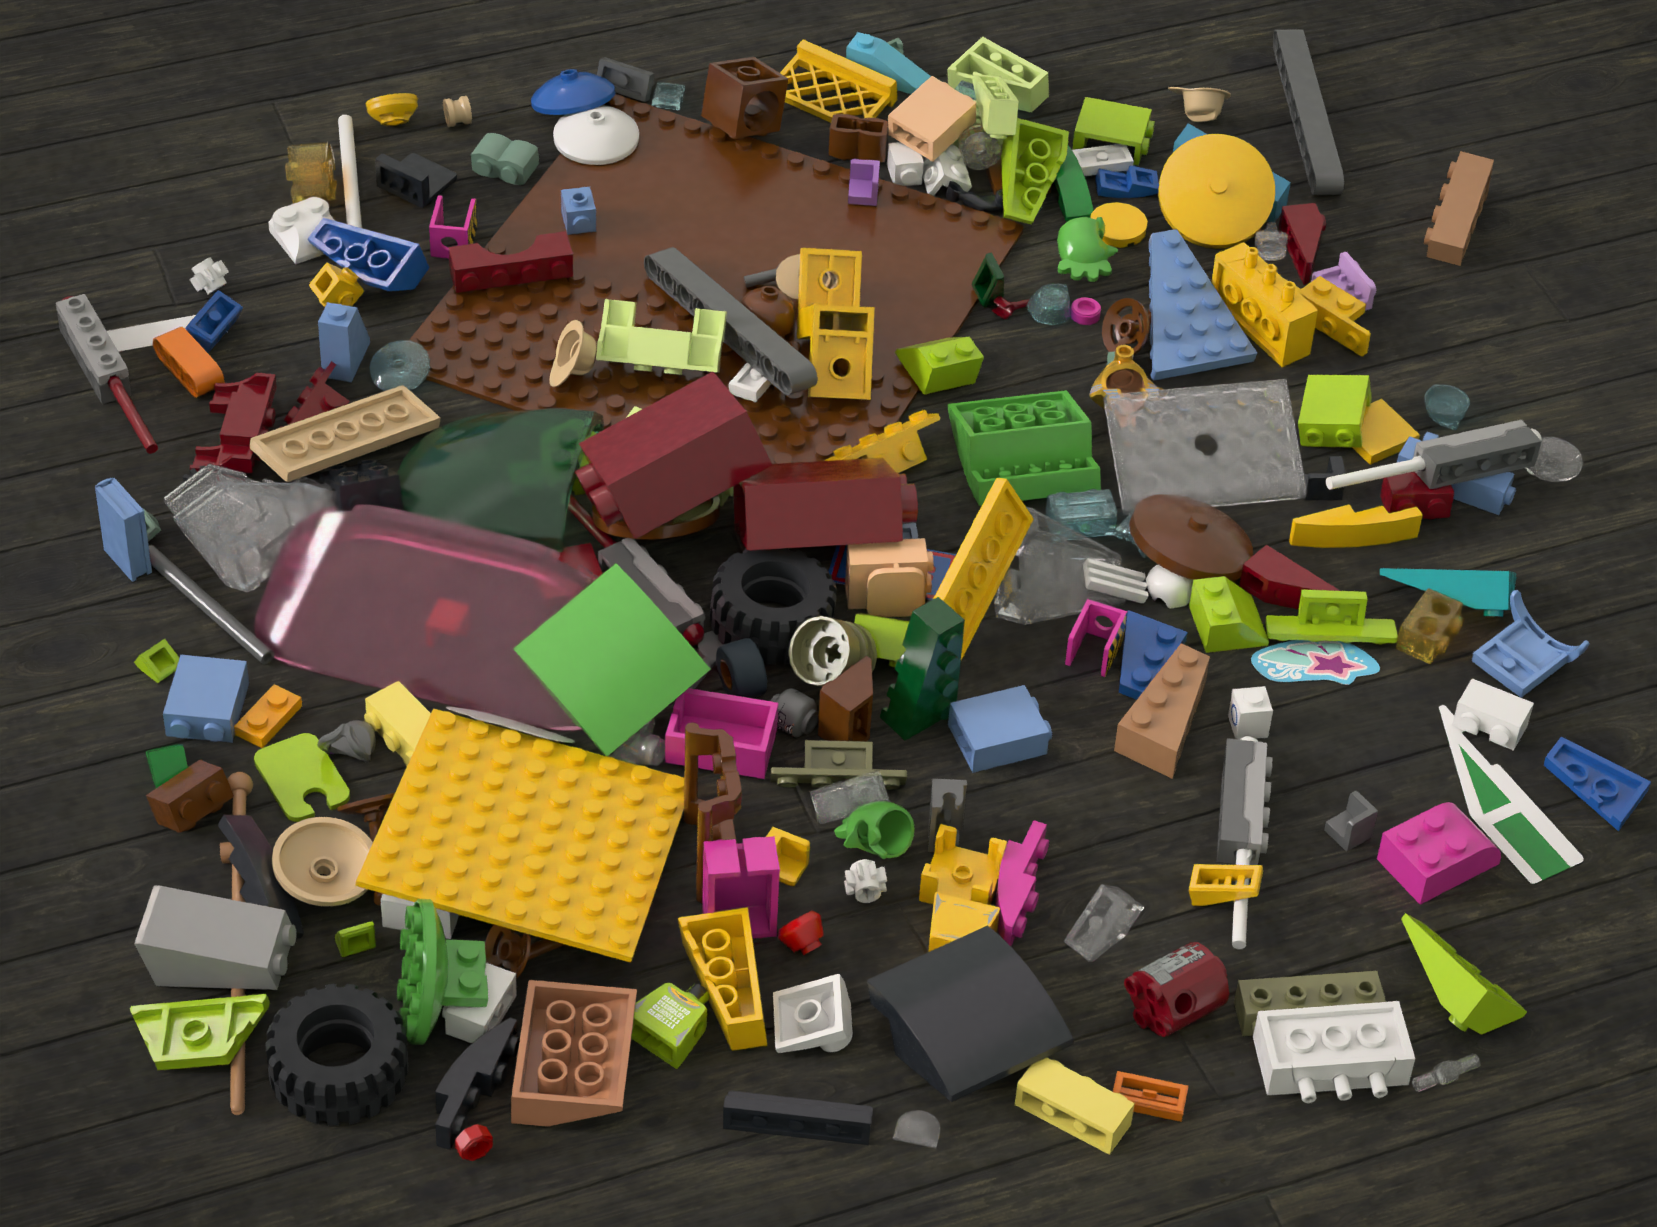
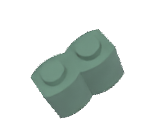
M487 133L471 154L472 170L481 176L499 177L507 183L523 185L539 164L538 148L526 141H511L503 135Z

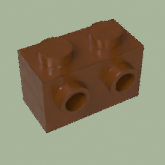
M198 760L147 794L146 797L157 823L181 833L193 828L197 821L207 814L220 810L223 804L233 798L234 795L223 768Z

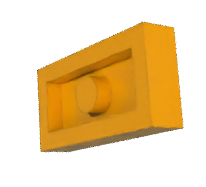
M274 684L234 725L235 735L263 748L302 707L301 697Z

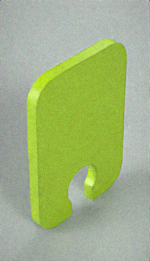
M310 733L299 734L258 750L254 756L257 770L285 816L293 822L315 817V812L311 805L306 804L304 801L305 796L309 793L320 792L327 797L326 801L330 810L347 804L350 799V791L328 754L318 748V738Z

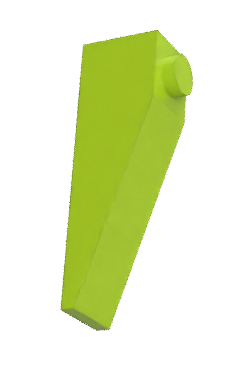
M1406 913L1403 915L1401 920L1439 1002L1451 1014L1448 1018L1450 1022L1464 1032L1470 1028L1482 1035L1524 1017L1527 1011L1497 984L1493 985L1481 976V970L1456 954V949L1426 924Z

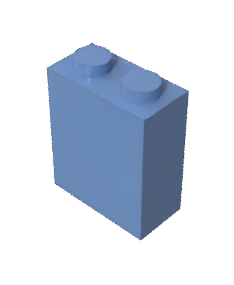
M180 655L163 711L166 736L233 743L235 736L234 725L239 721L249 686L247 661Z
M1025 685L950 703L948 726L972 773L1047 754L1048 741L1052 739L1051 727L1047 720L1042 719L1039 713L1038 702L1035 697L1030 696Z

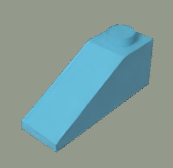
M857 32L847 46L846 59L896 80L897 90L912 94L931 77L886 41L869 34Z

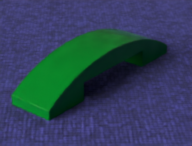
M1068 146L1067 156L1054 180L1059 193L1058 204L1066 222L1079 217L1090 218L1091 213L1094 211L1082 168L1074 152Z

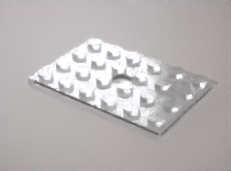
M1286 379L1108 394L1103 399L1123 515H1132L1136 505L1141 500L1158 494L1186 496L1213 507L1302 499L1308 494ZM1201 435L1211 436L1217 443V452L1211 456H1204L1200 450L1195 448V439Z

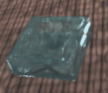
M657 82L652 98V106L680 110L685 95V85Z

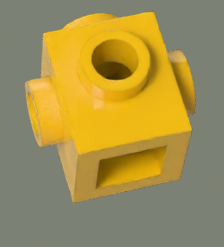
M327 262L309 284L324 307L327 302L353 306L364 292L357 282L358 276L347 267L340 269Z

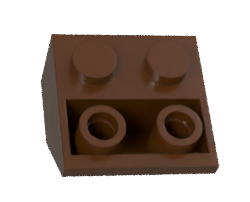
M865 656L859 662L849 667L848 670L833 681H828L820 690L818 736L825 741L867 742L870 739L873 682L872 662L868 656Z

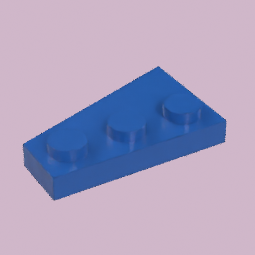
M1128 610L1119 693L1137 700L1181 643L1185 644L1187 632Z
M1560 737L1544 761V766L1617 831L1621 829L1643 799L1651 784V781L1563 737Z

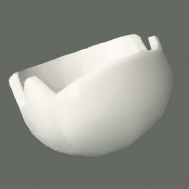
M1156 565L1150 570L1146 583L1147 589L1154 601L1157 598H1161L1168 608L1182 607L1190 603L1193 580L1172 573L1160 565Z

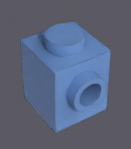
M590 187L561 190V213L567 235L596 232V207Z

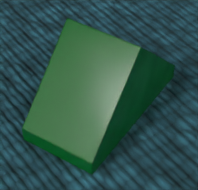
M181 744L146 751L155 789L188 768L184 747Z

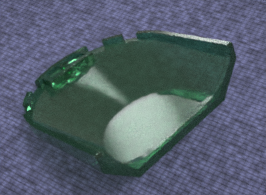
M547 408L483 413L448 423L434 430L415 444L404 457L399 467L398 474L400 476L402 503L404 504L405 513L417 525L423 522L430 526L432 534L452 541L562 552L564 549L568 503L576 479L574 471L579 469L584 456L579 443L590 438L592 431L599 433L604 430L603 415L595 411Z

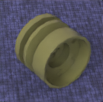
M818 616L809 618L797 628L791 638L789 656L790 664L800 679L808 684L824 686L828 681L836 679L865 656L871 658L873 672L877 651L875 641L870 632L860 624Z

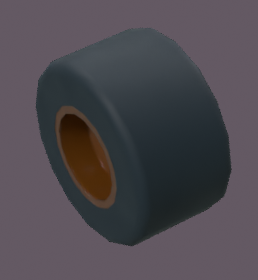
M745 638L719 646L716 651V663L726 694L746 698L764 695L767 690V675L762 656L756 644L750 638Z

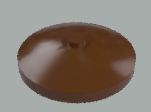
M1174 494L1152 495L1144 498L1136 505L1130 519V532L1138 547L1158 565L1187 579L1197 580L1225 576L1229 580L1235 581L1241 578L1243 564L1253 556V547L1249 537L1233 519L1215 507L1193 498Z
M714 496L637 539L672 538L691 534L709 527L720 516L719 496ZM592 505L593 522L598 529L614 536L634 539L622 520L607 527L595 505Z

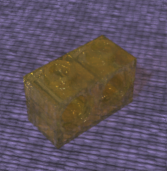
M1428 588L1400 626L1396 649L1431 664L1438 654L1443 655L1450 642V636L1459 633L1464 622V618L1460 616L1463 603Z

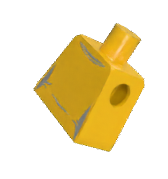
M936 892L934 895L928 952L987 925L997 933L1000 908Z

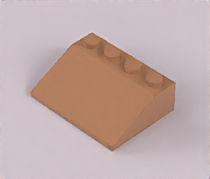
M535 980L528 981L511 1096L512 1124L549 1127L623 1110L637 989Z

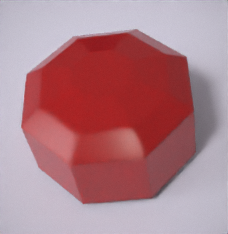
M478 1124L464 1129L455 1139V1147L461 1158L470 1161L485 1156L493 1146V1137L487 1127Z

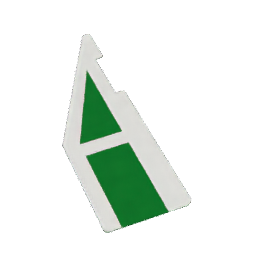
M1440 706L1439 710L1469 814L1531 884H1535L1581 863L1583 856L1500 765H1490L1462 734L1465 731L1452 726L1454 715L1446 706Z

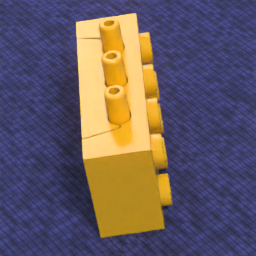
M1244 242L1215 255L1212 284L1243 332L1281 367L1309 356L1318 309L1295 289V283L1282 278L1277 273V267L1274 264H1267L1258 255L1257 248L1249 247Z

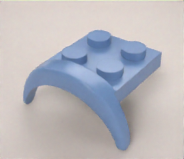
M1514 590L1510 595V607L1515 622L1473 653L1472 662L1522 698L1563 665L1574 661L1583 654L1589 646V642L1585 640L1580 646H1569L1550 637L1536 624L1528 613L1521 593L1518 590Z

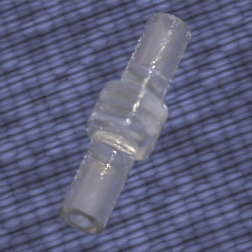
M1473 1053L1454 1062L1451 1060L1444 1061L1435 1065L1434 1070L1413 1078V1087L1417 1092H1420L1439 1083L1441 1085L1449 1084L1456 1081L1458 1075L1479 1067L1480 1060Z

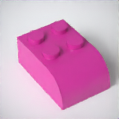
M1447 802L1437 805L1383 832L1377 860L1421 905L1498 865L1501 859V852L1454 803Z

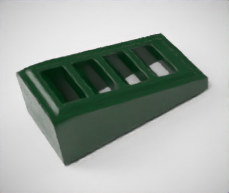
M992 252L986 254L971 284L984 308L995 305L994 300L998 296L1004 298V275Z

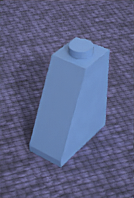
M327 302L318 321L321 367L325 369L332 361L337 365L328 378L352 382L370 344V338L357 307Z

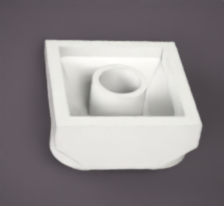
M310 197L276 210L268 223L270 233L292 261L298 264L324 255L323 252L309 243L308 238L323 218L334 219L329 213V204L325 200L318 197Z
M840 974L773 992L775 1048L778 1053L818 1046L824 1051L836 1052L846 1047L851 1041L853 1034L851 1002L845 982Z

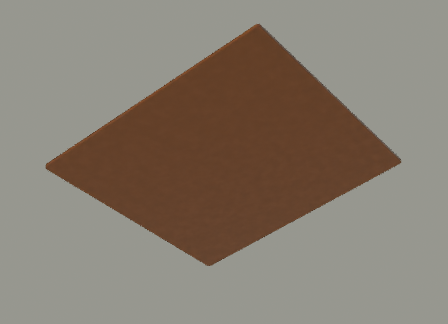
M615 94L609 102L603 105L623 111L636 122L639 129V142L636 149L626 158L604 165L582 164L560 154L484 247L485 250L495 254H516L528 249L534 243L536 235L566 231L561 213V190L590 187L596 207V232L567 235L573 252V277L456 293L453 285L393 359V367L408 374L558 426H564L570 421H580L584 424V427L599 433L625 419L634 406L644 409L711 373L709 371L683 369L682 375L664 373V367L652 366V372L634 370V364L596 360L595 356L594 366L588 373L584 375L570 374L561 385L557 387L550 385V373L562 331L568 323L578 320L582 323L584 332L591 335L597 343L602 324L605 299L637 302L634 327L692 333L694 316L648 277L644 268L645 256L674 247L740 302L748 292L757 288L774 286L780 290L776 281L746 288L744 276L776 269L787 257L800 254L801 248L862 251L860 307H875L871 400L808 397V389L787 396L773 384L769 386L757 402L733 395L746 410L772 464L825 461L835 456L834 450L847 445L854 447L860 444V438L874 433L878 436L885 432L884 427L900 422L919 393L920 388L896 356V349L955 337L979 301L971 284L986 254L992 252L999 267H1001L1023 234L1024 227L1022 224L1012 220L994 216L984 211L950 202L880 178L877 206L848 204L850 169L749 136L742 140L729 137L728 133L713 125ZM791 298L796 308V323L794 334L792 336L790 333L786 334L785 341L810 361V340L797 339L798 299ZM722 342L720 370L714 373L729 390V383L747 362ZM837 359L833 364L834 373L841 377L846 375L848 372L847 362L843 359Z

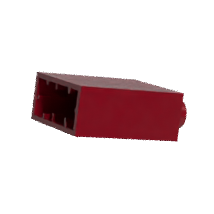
M711 372L580 442L579 445L589 464L574 472L592 505H595L605 525L609 527L622 520L634 539H637L772 466V463L746 410L718 376Z
M884 458L772 464V466L733 486L734 527L747 550L903 541L902 523L917 522L918 517L915 484H907L906 475L898 474Z

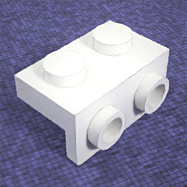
M950 145L933 162L922 156L924 161L923 180L928 194L934 196L942 185L948 187L950 181L956 182L967 192L972 187L962 152L955 145Z

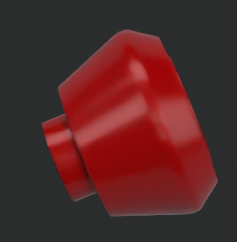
M812 910L799 916L779 929L778 939L793 952L801 950L803 955L822 945L819 941V938L824 936L821 915Z

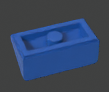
M218 290L188 323L185 329L209 353L237 321L243 306Z

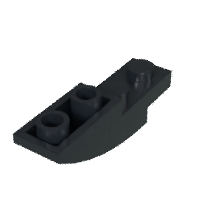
M509 1018L480 1036L457 1058L443 1077L435 1091L437 1114H440L435 1124L436 1144L438 1147L451 1150L456 1137L466 1129L468 1122L467 1114L470 1108L475 1109L477 1107L481 1094L492 1097L497 1084L502 1085L508 1072L507 1063L511 1056L516 1057L519 1049L520 1036L517 1035L516 1019Z

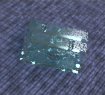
M1090 489L1085 492L1074 493L1059 492L1047 497L1046 520L1050 527L1052 540L1114 535L1117 524V510L1110 489Z

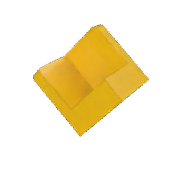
M772 827L766 837H775L780 868L779 882L795 886L809 864L810 842Z

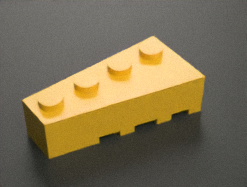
M748 907L678 918L682 944L701 985L709 993V1003L731 1050L767 1046Z

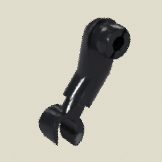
M954 181L949 182L946 198L950 202L962 200L964 201L963 204L984 212L1004 210L1003 189L998 190L996 195L979 196L971 191L969 193L964 191Z

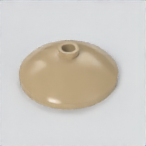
M331 817L308 818L291 825L276 841L272 855L273 872L283 889L300 901L317 906L343 905L356 900L368 890L355 886L373 842L365 832L347 821Z

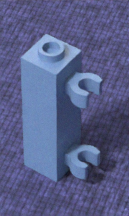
M1427 432L1423 441L1439 438V435ZM1409 436L1398 455L1397 463L1412 460L1416 443L1421 442V440ZM1506 472L1452 484L1454 491L1453 499L1499 515L1504 505H1510L1516 492V488L1512 487L1514 474Z

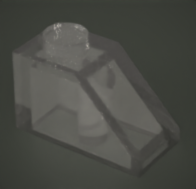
M1101 884L1064 942L1089 962H1093L1126 936L1144 906L1119 887Z

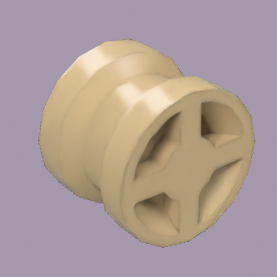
M461 96L458 100L454 101L450 98L443 100L444 115L448 127H454L457 123L461 122L465 125L472 123L471 107L467 96Z

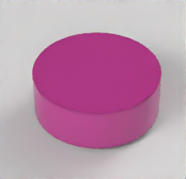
M1083 297L1076 299L1072 303L1070 315L1076 323L1092 325L1100 319L1101 306L1096 300Z

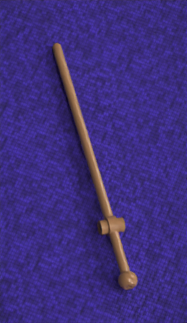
M235 772L227 779L234 795L232 815H246V796L252 791L253 781L246 773ZM230 842L220 843V856L223 864L231 863L229 857L234 847ZM232 864V900L246 902L239 893L245 880ZM231 988V997L245 996V989ZM245 1042L231 1061L230 1108L234 1115H240L245 1110Z

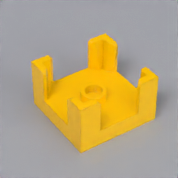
M940 824L936 835L933 859L931 864H925L921 874L919 901L934 904V895L938 892L991 905L998 886L999 870L1007 841L991 838L988 854L956 846V828Z

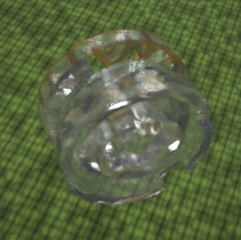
M982 124L968 127L961 133L958 139V146L964 164L974 170H983L993 166L1000 159L999 154L1002 152L997 138L990 137V134H987L985 130L981 132L983 129ZM974 130L975 134L971 135L970 131Z

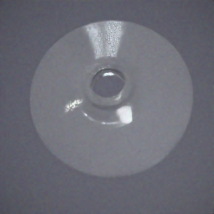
M1542 437V444L1535 466L1525 469L1539 479L1550 482H1563L1573 479L1580 473L1583 458L1579 450L1571 443L1555 437Z

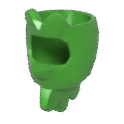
M1088 217L1069 220L1060 228L1057 239L1058 250L1062 260L1059 262L1057 270L1060 274L1069 273L1073 280H1081L1082 277H1086L1090 282L1097 281L1099 275L1109 276L1111 274L1112 268L1107 260L1116 254L1118 249L1107 245L1102 240L1105 234V223L1102 217H1097V219Z
M875 801L859 806L834 831L836 837L846 839L843 844L844 847L859 848L882 859L898 857L910 847L914 837V823L909 812L901 805L888 801Z

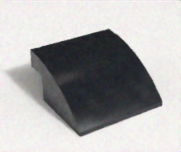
M988 925L867 980L871 1005L890 1021L895 1055L951 1102L1074 1045V1039L1067 1025L1036 976L1015 950Z

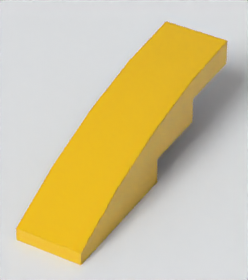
M1345 505L1293 519L1289 543L1291 546L1320 548L1362 547L1393 543L1418 537L1423 515L1417 507L1389 514L1384 506L1355 513L1350 505Z

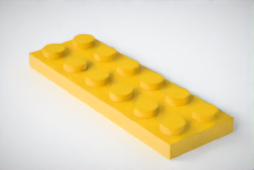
M996 478L936 595L933 597V599L940 597L965 620L961 660L1034 520L1009 481L1003 478Z

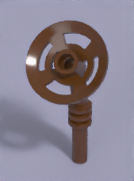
M1123 298L1116 301L1107 311L1102 325V338L1107 350L1115 352L1116 348L1120 345L1133 344L1138 341L1137 346L1133 348L1134 355L1137 354L1144 346L1151 325L1150 309L1147 313L1142 303L1131 298ZM1132 306V314H1127L1124 317L1119 315L1120 311L1124 308ZM1113 325H1115V336L1118 341L1117 344L1115 343L1113 338Z
M395 793L348 803L336 807L337 812L363 815L364 821L369 822L370 839L373 842L382 824V818L385 817L384 810L389 808ZM373 891L374 903L381 905L383 893Z
M493 925L485 942L486 963L497 967L503 965L505 968L510 969L511 972L516 973L517 979L523 972L528 960L562 946L567 948L569 945L548 939H542L531 944L530 934L524 933L522 937L519 934H515V931L512 929ZM502 934H504L503 938H502L501 941H500V944H499V947H498V952H497V955H496V949H497L498 942H499V940H500Z

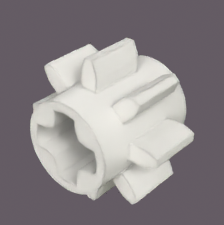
M211 257L192 268L195 275L189 280L197 292L205 289L207 294H210L227 283L224 276L229 271L222 260L214 263Z
M859 860L851 865L850 870L845 871L846 880L844 884L846 894H855L859 902L870 903L876 901L881 896V892L887 891L885 868L880 867L876 869L875 861Z

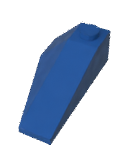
M326 218L320 221L308 238L310 244L341 267H347L352 270L361 282L387 291L415 289L430 268L420 245L417 243Z

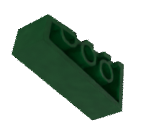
M940 597L912 611L902 644L906 651L900 659H897L895 670L899 673L896 684L889 685L886 696L891 700L889 706L882 708L880 718L904 741L938 721L949 718L950 703L957 701L965 620Z

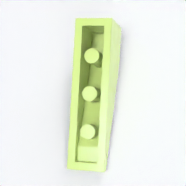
M973 75V86L982 127L985 132L990 134V137L1005 139L1007 135H1015L1018 99L1001 76Z

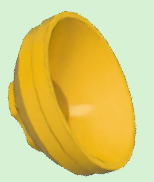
M398 93L379 96L368 100L365 104L368 114L373 119L379 121L381 125L396 126L409 122V118L418 107V99L415 94Z

